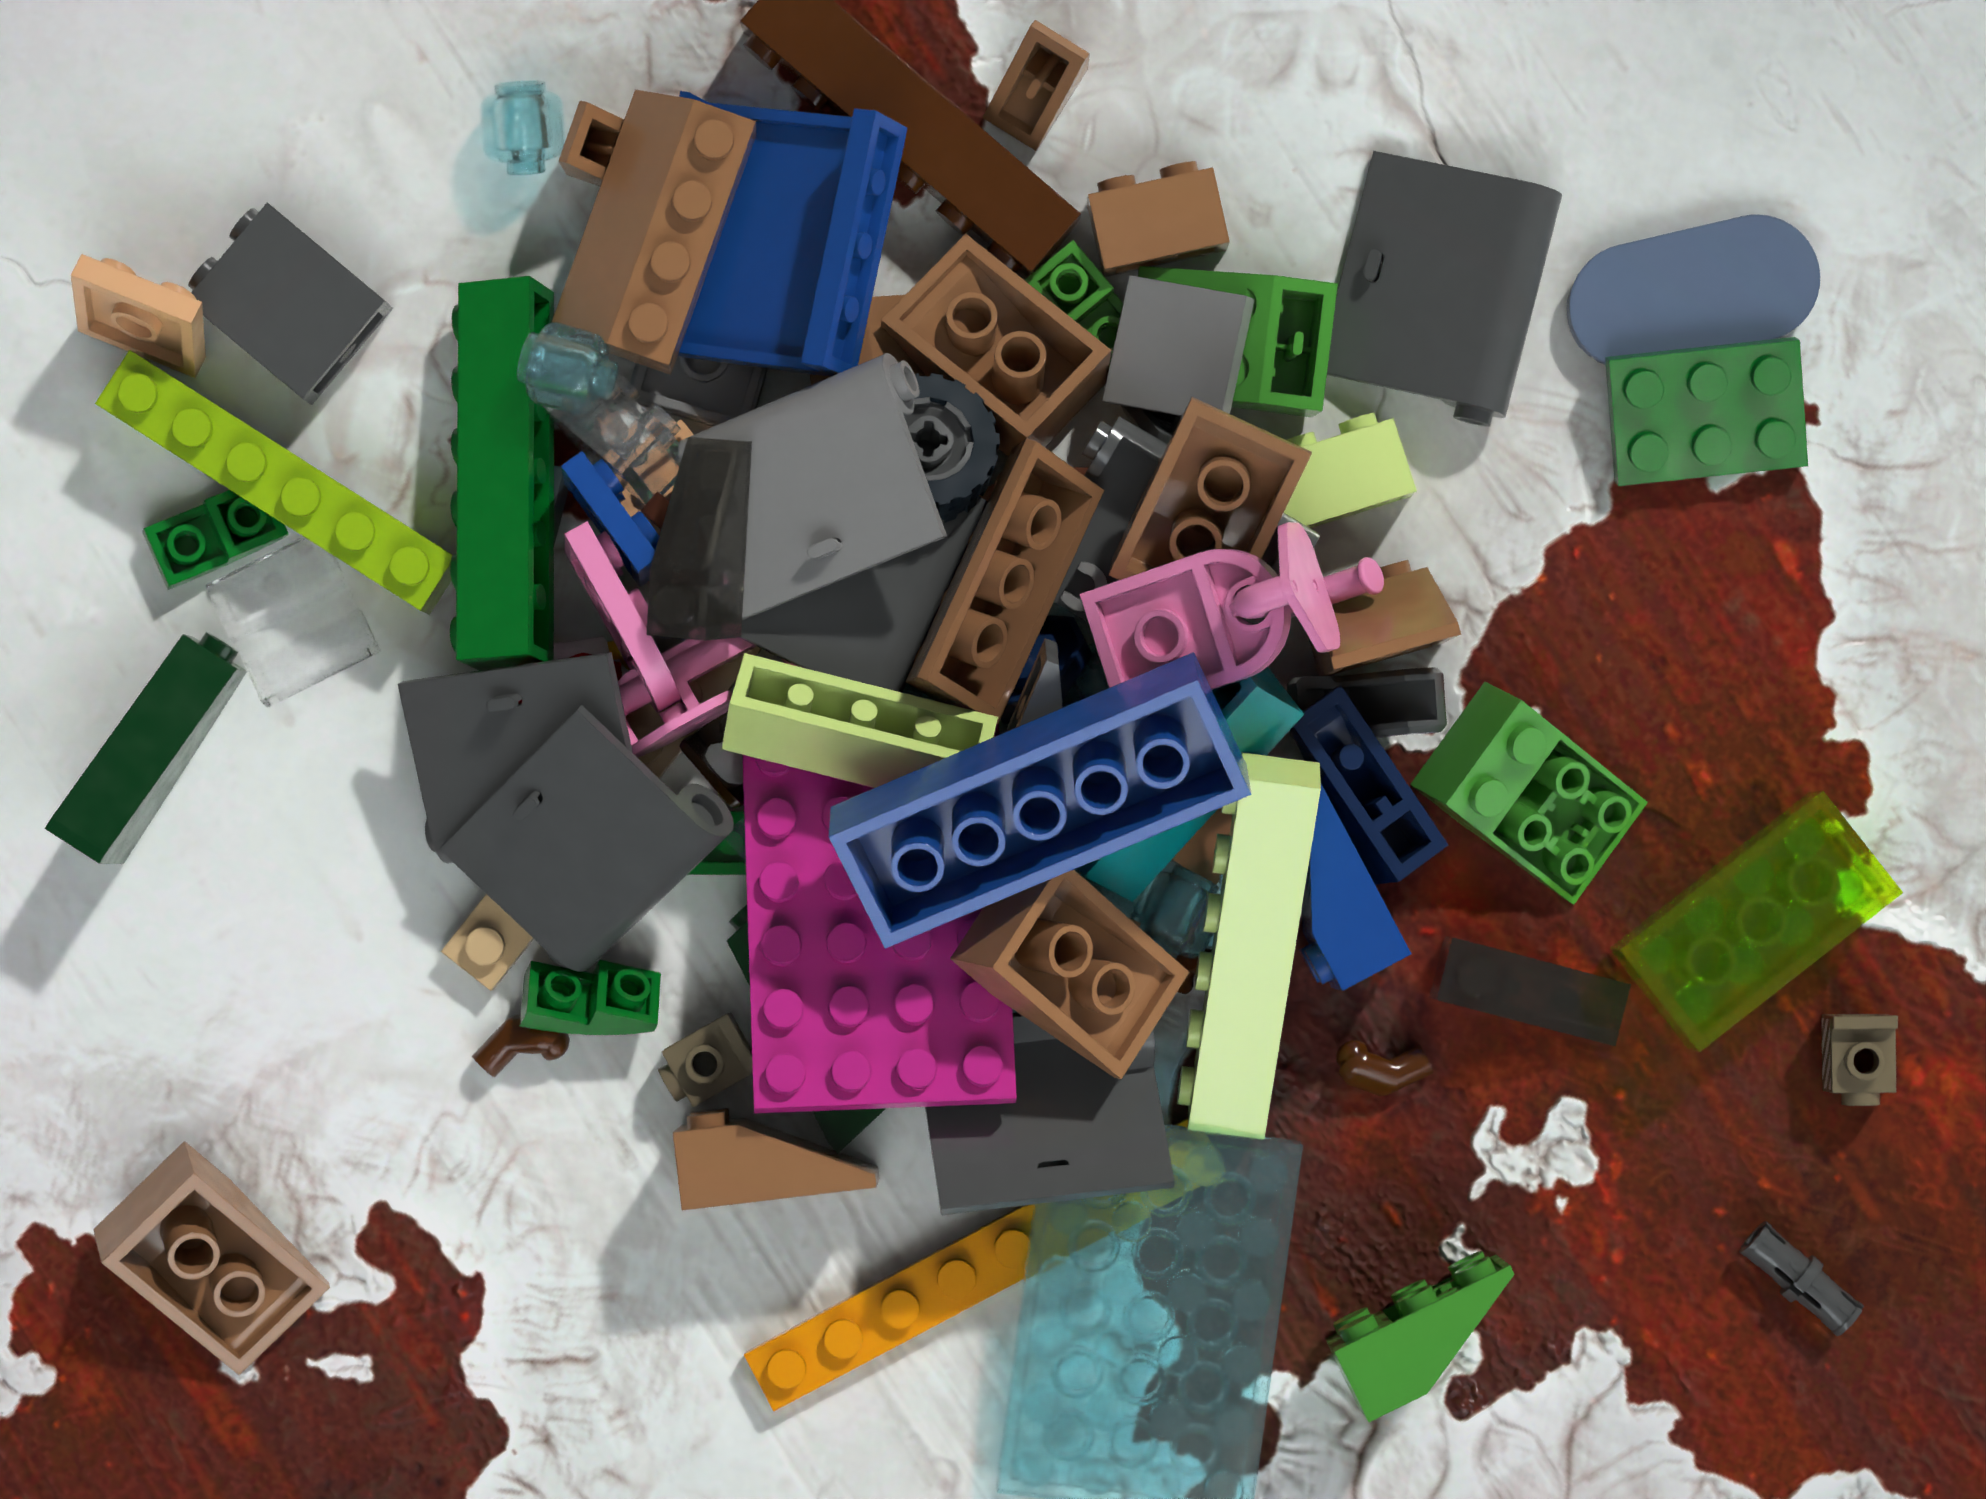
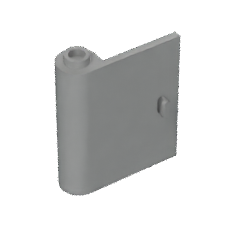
M885 353L679 442L678 456L681 468L736 621L745 620L947 537L905 420V416L913 413L914 398L920 394L917 378L906 361L898 362L891 354Z

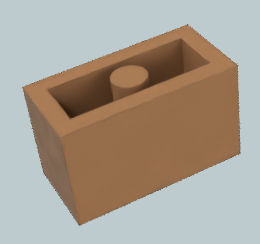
M1190 161L1160 169L1161 179L1136 184L1134 175H1124L1097 183L1099 192L1088 194L1087 208L1101 272L1104 277L1138 270L1139 266L1154 267L1226 251L1230 241L1214 168L1198 170L1197 162Z

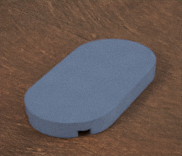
M1759 214L1740 216L1620 244L1595 255L1577 275L1567 299L1569 328L1577 345L1587 355L1605 366V357L1779 339L1798 327L1814 307L1820 289L1819 263L1811 244L1798 229L1784 220Z

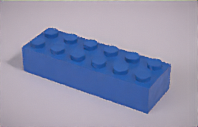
M1193 652L831 806L828 837L886 949L1250 796L1251 788L1247 764Z

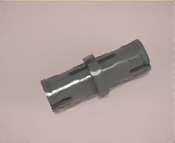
M1767 1221L1761 1223L1742 1244L1739 1252L1756 1266L1760 1267L1781 1286L1780 1294L1789 1302L1797 1300L1820 1319L1836 1336L1843 1334L1861 1314V1309L1864 1305L1856 1301L1822 1271L1823 1263L1813 1255L1808 1258L1774 1230Z

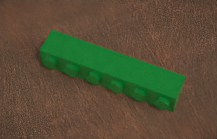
M531 276L458 283V305H455L452 311V329L458 341V366L452 371L451 387L453 396L458 403L457 428L453 430L451 436L452 456L457 464V491H454L452 494L450 509L452 520L457 527V553L452 556L450 562V576L452 584L456 589V616L453 617L450 624V641L456 653V660L477 670L554 660V333L549 332L554 317V292Z

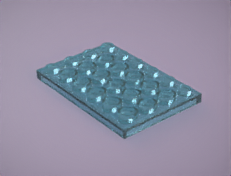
M1164 1124L1175 1181L1174 1188L1034 1204L997 1474V1493L1043 1499H1254L1303 1150L1301 1141L1273 1137L1258 1139L1191 1130L1184 1126Z

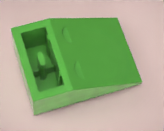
M1139 266L1137 277L1239 294L1255 299L1233 397V408L1310 418L1323 411L1338 283L1277 275Z
M1487 682L1482 684L1410 784L1461 825L1572 905L1576 903L1648 803L1524 701Z
M1479 1251L1451 1264L1448 1267L1451 1277L1435 1285H1427L1425 1279L1416 1281L1399 1289L1390 1296L1394 1305L1375 1314H1370L1368 1308L1365 1307L1333 1323L1337 1333L1325 1338L1358 1408L1368 1422L1428 1394L1514 1276L1511 1265L1497 1255L1485 1257L1483 1251Z

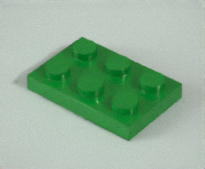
M1796 337L1605 357L1614 483L1618 486L1808 466L1800 340Z

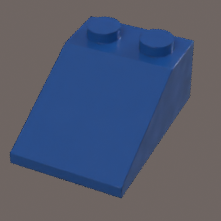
M1321 784L1302 903V932L1309 945L1299 950L1317 983L1321 982L1323 985L1329 982L1332 988L1343 991L1412 953Z

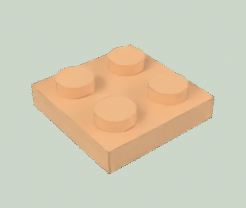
M81 254L71 273L78 332L126 351L131 350L141 357L196 378L206 358L202 301L197 300L190 291L180 285L170 282H163L159 285L136 276L130 267L117 260L104 258L99 261Z

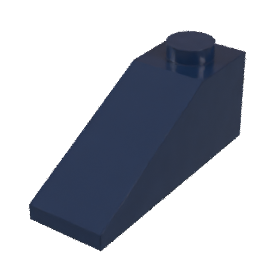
M1341 685L1335 687L1302 711L1304 715L1290 731L1304 761L1320 763L1321 784L1375 885L1401 881L1448 846V843Z

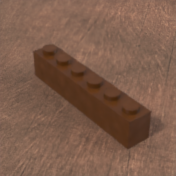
M758 0L740 20L743 33L749 37L743 44L746 50L768 69L772 70L779 63L797 79L791 85L792 89L817 111L820 112L826 104L839 116L847 117L853 116L854 108L875 110L907 127L897 180L914 194H917L923 187L942 203L936 209V212L947 224L961 235L972 229L989 244L986 250L1013 272L1017 273L1019 270L1026 277H1029L1051 257L1080 223L1081 213L834 0Z

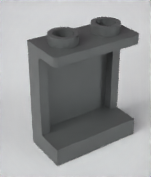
M267 202L259 212L252 208L239 219L229 235L234 241L218 261L214 257L207 259L191 277L188 286L193 290L191 293L195 298L202 301L203 316L298 396L313 405L393 308Z

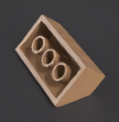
M641 90L634 91L549 332L671 375L755 141L756 121L695 99Z
M1026 438L1013 447L1002 472L996 479L994 490L975 531L969 539L967 549L951 584L943 595L940 608L923 645L915 656L914 664L906 683L937 702L997 716L998 724L1104 490L1037 441Z

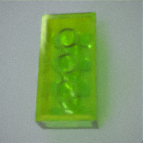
M1814 791L1807 793L1609 949L1687 1049L1701 1052L1903 892L1824 791Z

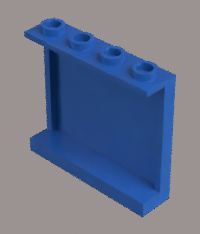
M680 91L679 97L695 99L756 121V138L678 356L828 377L857 366L908 128L875 110L854 108L853 116L847 117L709 103L690 92Z

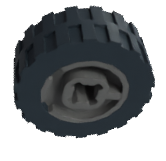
M917 373L915 376L918 381L920 394L914 398L913 413L905 416V420L940 518L946 523L956 519L957 514L963 511L967 513L976 505L979 495L983 497L989 486L998 459L999 433L995 432L996 420L992 411H987L983 405L984 400L977 393L973 394L965 388L966 384L956 379L954 382L944 379L943 375L931 373L930 376H919V373Z

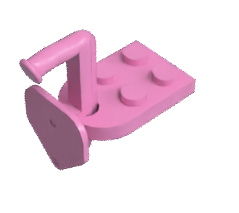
M588 521L564 533L565 554L630 670L618 681L625 716L648 703L651 704L657 713L661 712L659 715L664 724L640 740L637 739L626 719L633 754L639 758L660 749L726 713L732 696L731 690L699 704L688 683L756 646L717 628V624L673 648L660 653L650 635L654 631L652 624L656 622L639 589L636 588L627 593L619 577L623 575L621 567L624 566V563L608 533L604 531L596 536ZM782 659L784 663L790 664V665H794V664H792V663H790V662H788V661Z
M1288 522L1278 526L1279 576L1266 562L1255 555L1234 549H1213L1081 593L1080 597L1109 688L1194 652L1211 690L1254 676L1268 667L1285 645L1290 630L1291 617L1298 618L1318 652H1329L1340 647V632L1332 605L1365 593L1372 595L1380 593L1384 587V577L1381 568L1372 558L1364 557L1357 566L1323 577L1313 545L1305 529L1299 523ZM1243 618H1246V619L1265 618V619H1264L1262 622H1260V623L1254 625V624L1248 623V622H1247L1246 620H1244Z

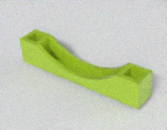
M128 351L95 403L97 406L418 610L430 615L452 581L450 562L453 554L133 351Z

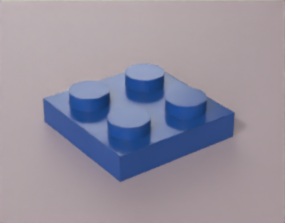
M581 451L561 465L565 486L600 534L604 531L608 533L622 558L625 568L638 586H643L660 574V556L658 554L663 552L660 546L663 542L641 511L630 517L622 506L621 502L625 500L622 494L624 488L606 462L601 458L592 465L584 452Z

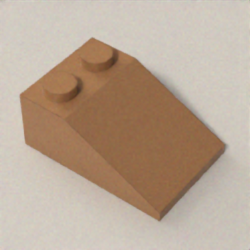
M966 233L881 319V326L926 376H930L933 373L943 375L944 379L953 382L956 379L966 384L965 388L973 394L977 393L984 400L983 405L988 412L992 411L996 420L994 428L995 432L999 433L1000 439L998 449L1008 457L1012 448L1026 438L1037 441L1046 447L1106 384L1111 349Z
M1191 397L1112 557L1109 576L1122 580L1176 560L1213 549L1240 550L1262 559L1312 452Z
M1409 560L1380 567L1384 577V587L1377 595L1365 593L1333 604L1332 607L1340 632V647L1329 652H1318L1309 639L1319 676L1337 674L1441 645L1461 635L1458 621L1428 567L1412 571Z
M1075 870L983 907L950 958L994 997L1118 1079L1123 1078L1190 973Z
M729 1108L691 1112V1115L686 1116L687 1125H681L673 1132L682 1211L877 1188L880 1179L878 1166L840 1152L837 1154L835 1150L746 1118L730 1119Z
M185 1141L93 1229L101 1263L238 1375L248 1368L330 1288L329 1282L225 1174Z

